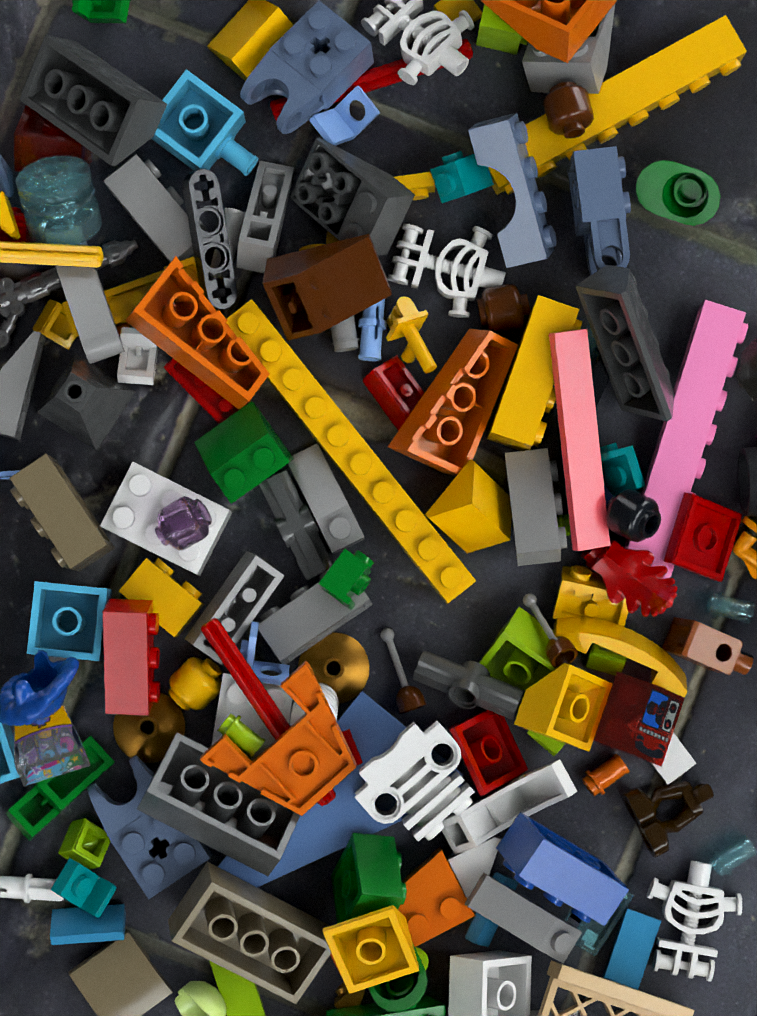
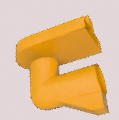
M744 516L741 521L757 533V522L748 516ZM743 531L734 543L732 550L737 557L744 561L751 577L757 579V550L752 548L757 541V537L747 531Z

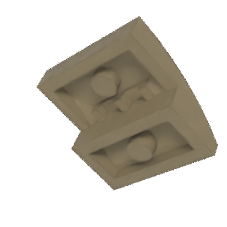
M128 929L125 930L124 940L110 941L69 971V976L97 1016H142L173 993L170 984L153 965L148 953Z

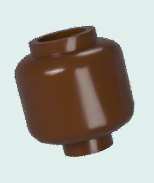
M562 82L554 85L543 101L550 131L557 135H564L565 138L572 139L583 135L585 129L594 120L588 91L574 82Z
M515 284L486 288L482 293V298L477 299L482 327L487 326L494 333L520 329L524 324V315L530 314L527 293L520 294Z

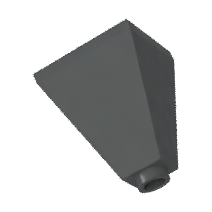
M75 353L37 413L97 451L136 392L125 384L118 383L116 378L94 364H89L88 360Z

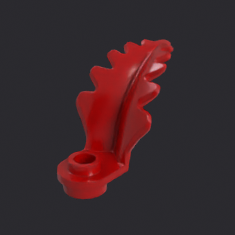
M611 538L610 546L583 550L581 557L586 560V566L602 576L608 599L612 603L618 604L626 598L629 613H634L641 605L643 617H648L650 611L652 617H656L658 614H663L667 608L673 605L678 587L672 586L675 583V579H662L668 572L667 567H651L654 561L652 552L623 548Z

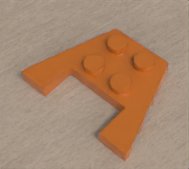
M307 661L281 683V688L305 711V714L253 761L250 760L226 734L200 757L203 764L220 769L233 780L239 783L242 781L261 791V795L301 816L350 774L357 765L315 674Z

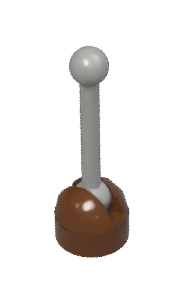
M532 593L526 594L523 597V604L532 610L549 639L545 648L549 662L554 668H558L564 663L571 664L578 655L577 649L568 638L555 636L536 605V596Z
M384 628L380 633V637L387 643L402 686L396 695V705L399 714L426 706L424 695L420 689L408 685L393 642L394 631L391 628Z

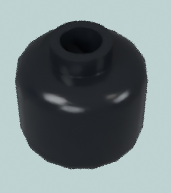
M626 489L613 496L607 503V526L612 532L630 541L640 542L646 538H651L659 529L661 514L659 513V506L654 499L635 490Z

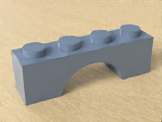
M513 113L474 124L468 129L477 165L490 167L500 172L509 181L515 193L516 207L513 218L497 234L506 268L547 259L556 246V234L554 228L551 225L548 226L544 212H547V202L544 193L538 191L535 178L538 176V169L534 157H529L525 144L528 142V132L523 121L519 122L518 114Z

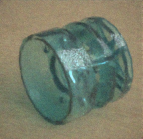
M53 156L29 164L19 172L15 182L21 206L25 210L24 217L32 242L79 245L91 239L99 232L102 226V218L97 198L94 195L95 188L87 162L73 156Z

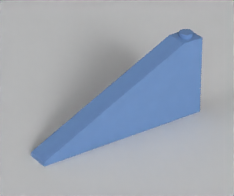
M361 691L338 719L337 723L341 731L350 728L363 763L357 765L350 774L333 788L336 797L324 806L316 803L304 815H300L281 860L269 876L227 855L217 867L255 887H259L346 847L353 833L372 835L402 821L408 814L407 812L393 823L383 824L377 822L354 797L356 796L355 792L366 783L360 776L359 769L372 757L387 751L395 743L399 734L406 726L364 691ZM434 749L432 750V760L439 763L446 761ZM456 768V769H455L454 771H452L448 776L450 777V776H451L452 774H454L456 771H457L461 776H463V774ZM388 793L379 795L375 801L376 807L382 811H389L396 803L395 797Z

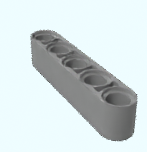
M74 208L40 220L47 243L88 245ZM55 265L89 364L125 352L96 267Z

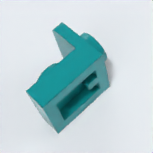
M617 443L600 447L603 475L608 490L613 496L626 489L636 490L646 486L633 445L618 449Z
M69 858L52 886L51 891L78 908L99 918L117 887Z

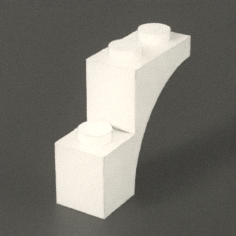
M559 759L514 778L488 796L474 801L460 815L457 816L455 813H452L442 821L445 826L442 832L454 855L477 847L510 827L520 812L530 816L548 806L569 798L577 790Z

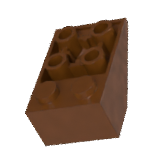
M370 234L269 258L266 262L263 285L287 341L321 333L392 295V290Z

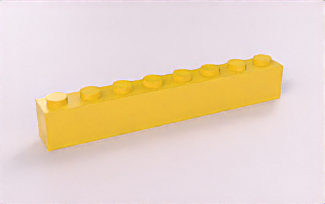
M725 15L602 82L599 94L588 93L594 120L585 129L583 135L568 139L564 135L553 133L549 129L546 114L526 124L528 142L525 144L529 157L533 156L536 161L538 178L557 168L555 163L565 157H568L570 161L573 151L588 150L586 146L596 140L600 144L605 143L619 133L617 131L618 128L627 123L631 127L636 126L649 117L648 112L660 106L661 110H665L680 100L678 95L689 89L692 93H696L711 83L709 78L720 72L724 77L742 66L740 61L745 56L747 50L728 17ZM488 167L494 183L492 187L496 195L504 191L508 195L514 193L506 177L497 170Z

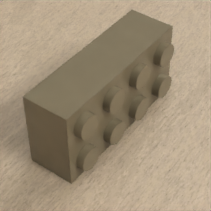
M209 862L205 864L168 919L172 942L294 1004H297L331 955L322 932L323 928L330 925Z

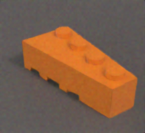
M175 256L125 321L233 406L240 409L252 399L270 373L243 339L236 336L226 323L228 320L220 310L217 311L205 297L204 290L196 280L193 282L183 269L184 265Z
M469 329L388 445V448L442 473L457 476L470 459L473 460L518 344L490 330Z
M441 846L402 880L406 884L407 893L404 904L400 905L398 910L406 917L411 939L415 947L475 916L474 911L465 905L467 898ZM331 953L330 956H331V958H332V960H333V962H334V964H335L337 970L339 971V969H338V967H337V965H336V962H335V960H334V958H333V955H332V953Z

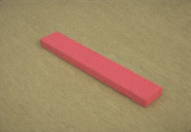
M587 329L549 333L572 550L583 551L610 546Z

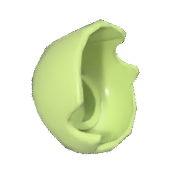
M190 981L178 991L179 995L174 1000L182 1016H226V1006L222 995L217 988L205 981Z

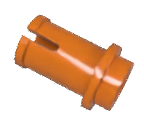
M614 754L612 758L594 771L590 772L587 770L585 772L587 776L582 778V782L594 797L599 793L604 795V789L630 771L620 756Z

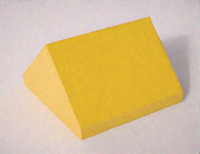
M248 0L207 45V48L246 81L269 49L293 24L278 6L266 0Z
M470 459L425 514L427 518L467 554L510 541L512 518L509 495L475 461Z
M394 905L325 927L322 930L349 994L419 971L406 917Z

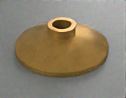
M332 632L302 653L299 658L298 667L307 661L318 683L330 686L337 693L339 704L356 697L365 687L369 677V660L364 648L358 641L346 634ZM332 661L338 662L341 666L340 673L330 675L327 672L328 663Z
M160 693L159 703L153 704L149 716L116 714L113 722L114 737L119 748L128 757L132 758L137 755L144 763L162 761L175 734L178 732L184 736L185 719L178 704L169 696ZM146 720L153 722L155 726L151 734H145L141 729L142 723Z

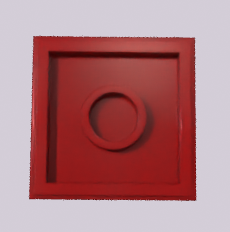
M684 492L663 561L713 581L722 582L743 514L695 494Z

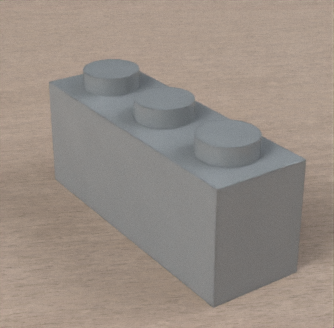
M136 154L107 177L104 183L169 263L175 256L180 261L185 260L194 252L188 217L180 207L184 201L172 186L165 189L159 182L158 178L162 174L150 159L143 162ZM199 219V225L203 231L207 230L205 225Z
M548 448L505 453L518 566L561 561V549L567 548L565 526L558 527L557 515H563L561 494H554L552 482H558L556 460L549 461Z
M246 551L184 639L222 665L223 662L202 633L201 627L213 618L218 619L236 645L284 575L257 555Z
M329 569L323 572L319 578L322 579ZM317 583L310 589L308 586L298 589L290 596L291 602L281 609L275 606L265 612L260 617L262 622L259 623L258 630L282 664H288L373 604L365 592L360 596L354 594L351 599L355 606L350 610L325 592Z

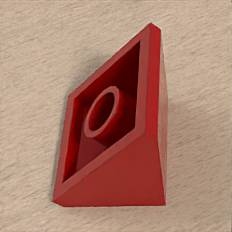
M484 710L448 727L452 738L461 749V758L480 796L491 792L528 770L504 716Z

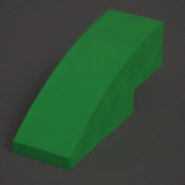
M89 736L81 746L89 764L82 758L80 747L78 746L71 756L68 765L61 772L50 778L40 780L5 814L29 841L115 763L92 736ZM75 757L78 758L80 762L75 763V761L72 760H74Z

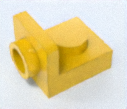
M431 172L394 177L415 194L413 201L426 199L429 197V193L435 192L436 186Z

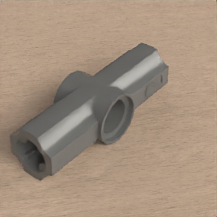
M287 471L276 474L260 483L259 486L276 517L274 522L287 547H291L307 581L331 568L333 563L318 535L320 531L306 503H302Z
M426 650L421 654L413 675V680L447 693L450 701L460 708L473 709L479 706L511 720L515 719L525 693L523 689L491 677L488 669L478 662L465 661L462 664H458Z

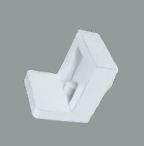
M122 327L120 338L125 352L120 353L118 383L154 385L158 346L134 327Z

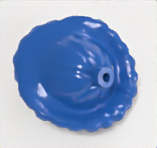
M38 650L34 657V668L28 673L23 672L11 677L1 688L0 722L8 726L45 723L47 718L58 711L63 705L67 688L78 671L79 661L75 657H69L63 661L51 662L47 652Z

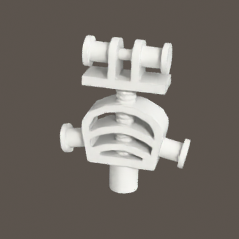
M384 0L387 5L386 7L377 4L373 8L374 14L369 18L364 17L361 20L363 28L374 37L378 34L379 41L384 46L401 30L404 31L400 41L403 61L407 66L406 68H400L398 75L409 85L417 83V75L420 72L430 76L441 65L454 76L462 74L468 66L469 59L458 51L462 46L461 32L466 29L472 30L475 27L472 18L465 10L460 11L459 17L453 21L441 11H431L415 18L424 9L423 0ZM415 39V41H414V43H413L412 50H410V49H409V46H410V44L412 43V41Z
M403 224L404 236L402 241H398L396 245L397 248L402 250L401 257L393 256L392 262L395 266L392 275H388L387 279L389 281L408 285V280L406 279L408 269H413L416 271L411 288L418 290L423 269L426 267L431 270L434 269L437 291L443 297L453 299V308L448 312V315L457 318H469L470 313L466 312L467 301L475 300L478 287L486 289L503 284L506 272L485 266L489 252L483 249L487 239L491 240L493 234L489 231L474 226L472 230L475 233L470 242L460 238L452 240L442 250L440 256L437 257L428 253L434 234L433 230H427L423 246L416 245L418 235L423 234V229L415 225ZM462 249L454 261L445 259L452 250ZM414 253L420 255L419 260L415 261L408 259L409 254ZM469 253L474 254L468 264H461L466 255ZM478 261V266L474 268V264ZM441 272L450 274L451 289H448L442 283ZM456 276L463 279V291L458 290ZM469 280L473 281L472 287H469Z
M691 860L687 882L671 880L669 887L658 883V878L654 877L647 892V898L652 899L654 896L664 900L662 904L664 918L683 932L681 934V941L657 937L656 945L673 949L672 956L661 954V950L656 949L652 963L653 971L657 972L659 968L670 970L671 975L677 976L679 969L686 970L687 978L693 979L694 975L706 977V981H712L715 961L711 959L708 962L697 961L698 954L717 958L718 950L713 947L695 944L696 934H706L718 930L723 924L724 912H735L736 915L742 914V896L740 893H736L735 897H724V891L709 886L712 864ZM682 890L689 891V894L683 893ZM675 895L687 901V908L674 901ZM713 903H715V906H714V907H711V908H709V909L700 910V909H701V905H708V904H713ZM671 907L685 915L683 924L673 918ZM713 917L710 923L698 926L699 918ZM682 951L689 952L688 962L681 961Z

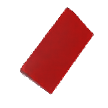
M398 355L373 369L363 379L364 385L399 431L424 395L422 388Z

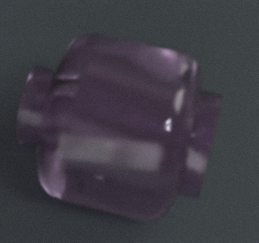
M183 496L158 512V526L155 527V532L163 545L168 546L170 544L176 550L183 551L207 537L209 525L212 523L211 515L202 501Z

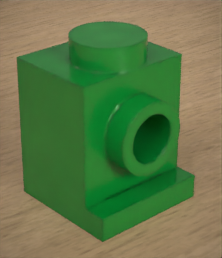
M344 549L318 584L325 592L352 610L355 603L351 598L354 594L360 596L369 585L371 578L368 575L371 573L370 568L374 562L359 550L352 554L347 549Z

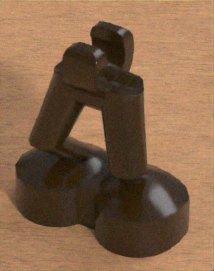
M687 781L655 787L651 798L638 787L622 794L625 806L635 821L644 844L655 858L669 851L668 833H678L703 814L701 803L714 796L710 785L699 784L692 788L691 784ZM683 799L685 806L672 820L661 822L656 818V810L662 800Z

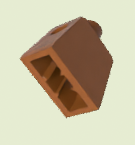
M674 617L662 649L669 654L725 675H730L732 671L746 675L750 671L754 659L751 654L741 651L743 641L698 621Z

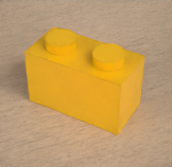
M146 558L121 587L119 592L127 599L153 600V613L159 614V625L173 637L177 638L205 605L199 600L202 593L187 581L180 585L171 577L174 570L160 558H157L155 562Z

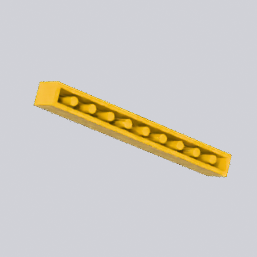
M252 299L230 315L226 323L237 337L243 339L270 373L267 380L443 601L448 604L475 583V578Z

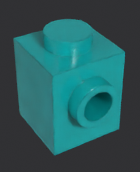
M462 150L442 157L444 165L430 169L441 203L494 185L489 168L477 165L475 154L464 157Z

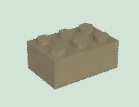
M44 454L10 477L14 484V487L10 489L12 495L21 507L25 506L27 510L30 509L35 516L30 519L32 525L42 538L44 536L47 540L50 538L55 546L50 551L62 568H70L80 572L115 549L56 459L48 454Z

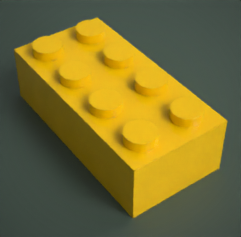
M540 295L537 296L487 437L488 440L519 451L530 450L532 446L538 447V444L541 443L547 426L546 422L541 421L544 412L549 414L556 401L555 387H553L554 377L549 333L580 329L582 321L576 319L579 312L578 308Z

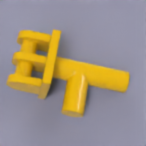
M403 296L397 300L396 306H394L387 319L390 331L386 339L389 342L405 337L408 344L401 355L402 360L406 363H412L417 358L424 373L427 374L437 368L434 359L419 334V330L429 314L427 310L418 312L414 302L409 297Z

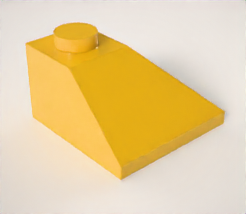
M564 663L525 690L514 725L590 752L613 683Z

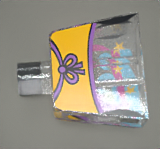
M64 705L48 717L47 721L43 724L32 723L30 725L13 726L14 764L24 786L91 766L83 743Z

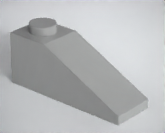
M259 161L238 239L236 268L264 273L267 259L276 257L294 167Z
M33 331L0 370V436L16 440L21 439L46 337L40 332Z
M318 443L292 455L294 459L288 465L332 555L364 540L365 537Z
M484 872L465 902L467 907L563 964L582 934L579 929L561 916Z

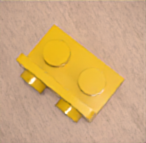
M563 566L552 614L553 619L583 617L625 626L628 615L626 598L618 604L612 603L608 599L606 587L600 574L594 573L584 566Z

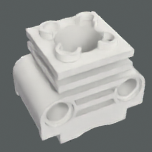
M436 720L422 732L413 721L399 734L395 743L387 751L372 757L359 769V774L366 783L355 792L356 796L354 798L374 820L383 824L393 823L407 812L408 814L402 819L403 825L407 830H410L417 824L412 829V834L419 842L423 837L430 841L445 827L442 821L449 814L454 812L458 816L473 803L470 796L475 791L467 782L460 788L458 787L465 780L457 771L450 777L448 776L460 763L461 749L445 728ZM443 743L449 745L451 754L448 760L441 763L432 760L431 753L436 745ZM388 793L394 796L396 799L395 806L389 811L378 809L375 801L379 795Z

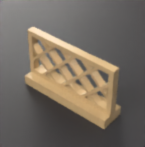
M551 960L547 971L550 979L538 1016H549L550 1011L553 1016H569L579 1011L581 1016H587L584 1007L597 1000L603 1003L608 1016H623L628 1012H633L636 1016H693L695 1010ZM558 987L568 990L575 1002V1005L560 1013L557 1012L553 1003ZM578 994L586 996L588 998L580 1001ZM611 1005L621 1009L614 1012Z

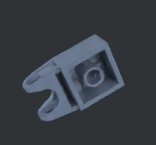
M319 0L269 49L244 82L240 98L246 104L252 105L270 95L286 97L288 100L277 118L276 125L282 134L292 133L306 123L313 115L323 109L326 111L374 64L371 42Z
M617 146L573 151L567 166L575 234L576 236L584 237L590 275L597 272L596 267L600 270L606 266L602 261V257L605 256L612 258L616 266L626 268L630 259L626 214L631 212V204L628 191L623 192L622 178L626 177L624 157H618Z
M135 755L129 760V763L137 781V792L130 802L119 803L112 800L96 783L88 786L87 791L109 840L147 898L150 899L209 860L213 854L207 845L137 810L154 773ZM158 837L160 842L163 839L169 842V846L166 848L167 855H162L161 852L157 854L154 851L153 847L156 845L155 838Z

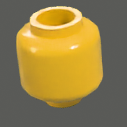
M190 657L170 676L169 684L171 688L169 689V694L175 703L186 711L190 709L202 710L220 693L221 679L219 676L222 672L218 665L209 658L202 660L197 657Z

